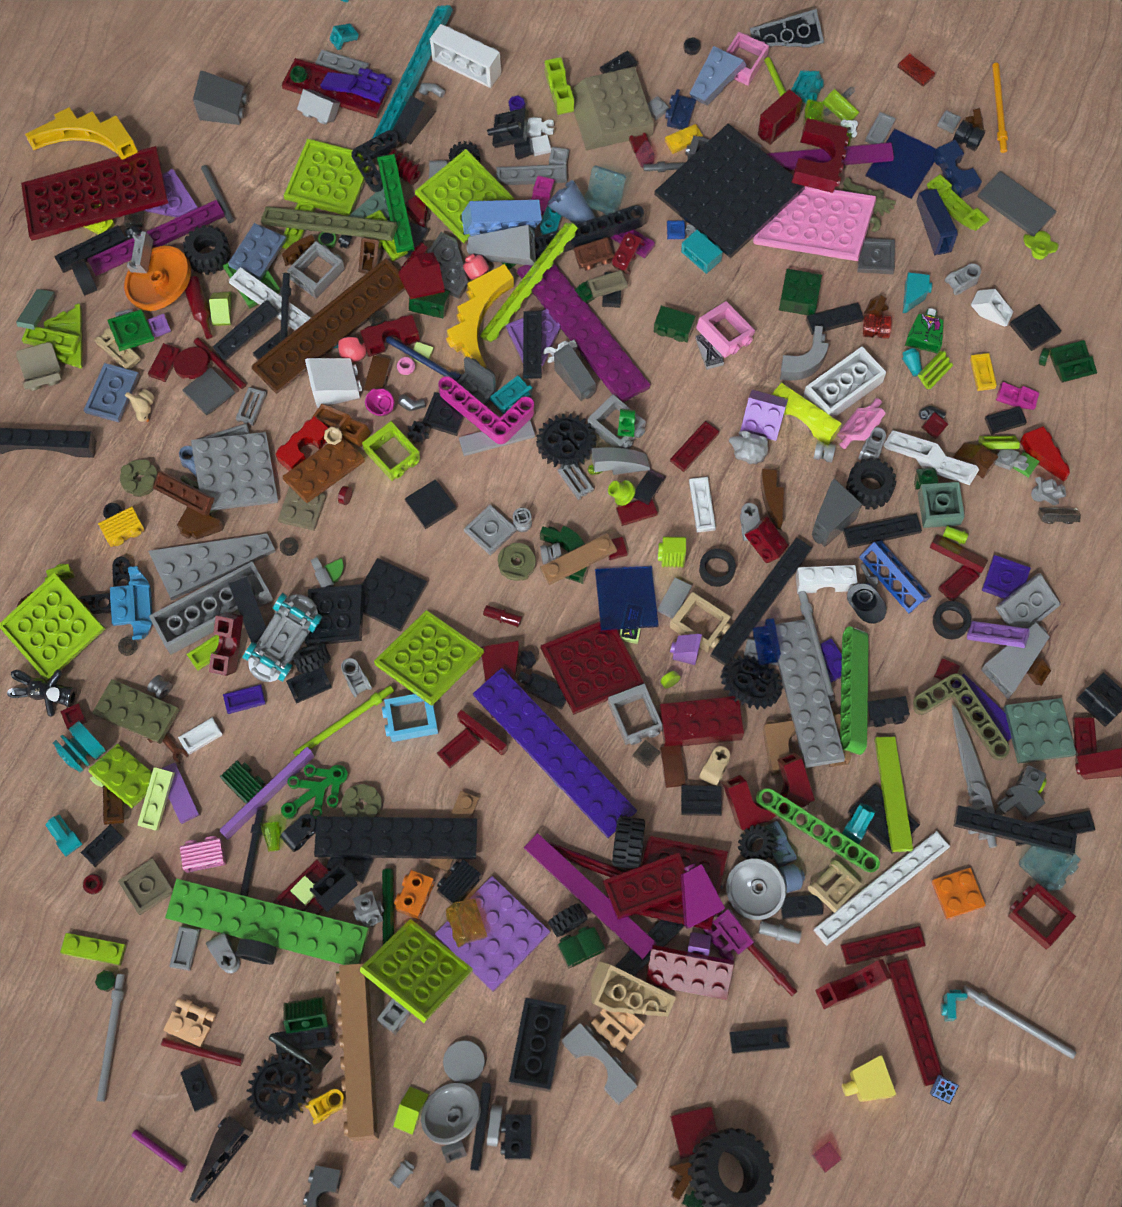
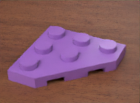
M171 169L163 174L169 204L143 211L177 218L198 207L174 170ZM151 190L146 191L145 194L151 193ZM131 195L128 198L132 199L135 195Z
M548 309L542 310V366L549 353L543 354L544 350L547 347L553 346L560 331V324L555 322ZM523 318L508 323L506 329L523 363Z

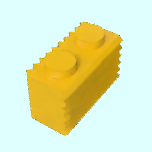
M132 506L98 523L110 547L120 546L124 543V540L138 537L145 530Z

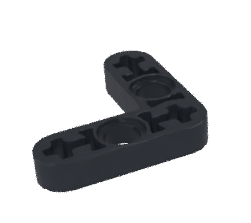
M388 130L353 149L351 153L355 165L369 189L373 192L381 191L383 183L381 175L372 160L399 144L397 133L393 130ZM375 144L380 146L377 151L371 150V147ZM358 154H361L363 156V162H361L360 158L357 156ZM366 166L372 167V171L369 173H365L363 169ZM372 177L375 178L378 185L373 184Z
M120 556L113 561V587H118V582L122 579L127 580V585H129L128 567H131V563L126 557ZM121 563H124L126 565L123 566L124 574H121V570L118 567L121 566ZM110 593L79 597L89 604L92 614L111 612ZM107 599L109 600L108 606L104 608L99 607L100 601Z

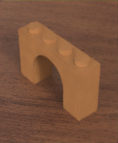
M832 712L840 739L841 714ZM792 718L787 719L786 722L779 723L776 720L769 721L763 727L771 775L781 774L777 759L790 754L789 740L796 735ZM843 750L844 762L829 764V767L849 765L851 761L850 752Z

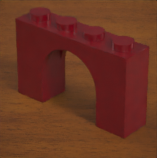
M807 118L800 143L825 150L831 157V160L818 163L798 158L792 183L833 193L835 187H839L841 181L839 173H842L844 163L841 161L845 159L847 149H844V146L847 147L849 136H847L848 128Z
M794 752L777 759L783 777V788L780 795L799 807H806L810 802L815 801L802 758ZM741 775L722 782L735 823L742 831L746 828L750 830V826L755 827L757 824L769 822L774 817H777V815L753 801L747 781ZM783 802L779 805V811L781 814H785L788 806Z

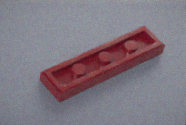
M917 926L842 944L840 947L845 965L848 966L923 948L926 945L921 928Z

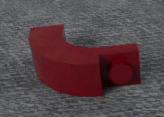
M880 959L851 975L825 984L816 989L815 992L823 1009H827L860 996L882 985V983L892 977L884 960Z

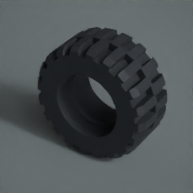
M727 1128L704 1137L694 1147L693 1152L695 1154L690 1155L689 1163L692 1164L688 1168V1175H691L692 1181H689L691 1188L694 1187L696 1191L694 1195L697 1200L701 1199L703 1201L701 1203L702 1206L758 1207V1205H762L766 1201V1196L770 1195L772 1190L770 1184L774 1183V1175H771V1170H774V1167L768 1158L771 1157L769 1151L764 1150L763 1147L765 1145L761 1140H755L756 1136L751 1132L746 1133L744 1129ZM723 1152L733 1155L742 1167L743 1183L738 1193L727 1188L720 1178L718 1165Z

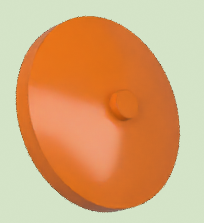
M159 246L153 248L148 273H131L130 269L128 270L124 281L126 297L135 307L145 311L159 310L170 305L180 297L189 283L191 277L190 262L185 254L176 247Z

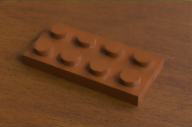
M342 437L341 442L338 444L325 445L284 474L283 480L308 503L363 464L365 459Z

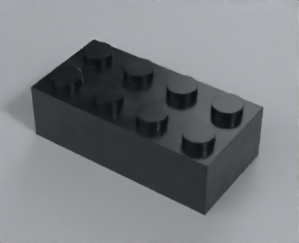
M525 997L510 1072V1085L551 1092L566 1014V1005Z

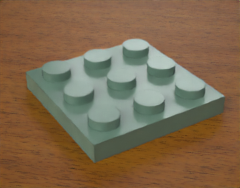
M1062 698L1010 704L1004 707L1017 763L1073 757L1076 755Z

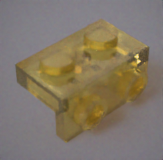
M475 898L455 902L446 909V918L450 922L453 932L452 936L458 948L466 943L484 940L488 937Z

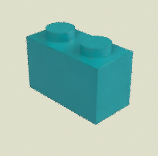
M698 230L682 242L681 253L706 274L722 260L721 248L716 244L714 245L705 234H701Z

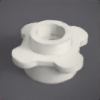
M842 120V127L851 128L847 130V136L856 137L858 122L856 120Z

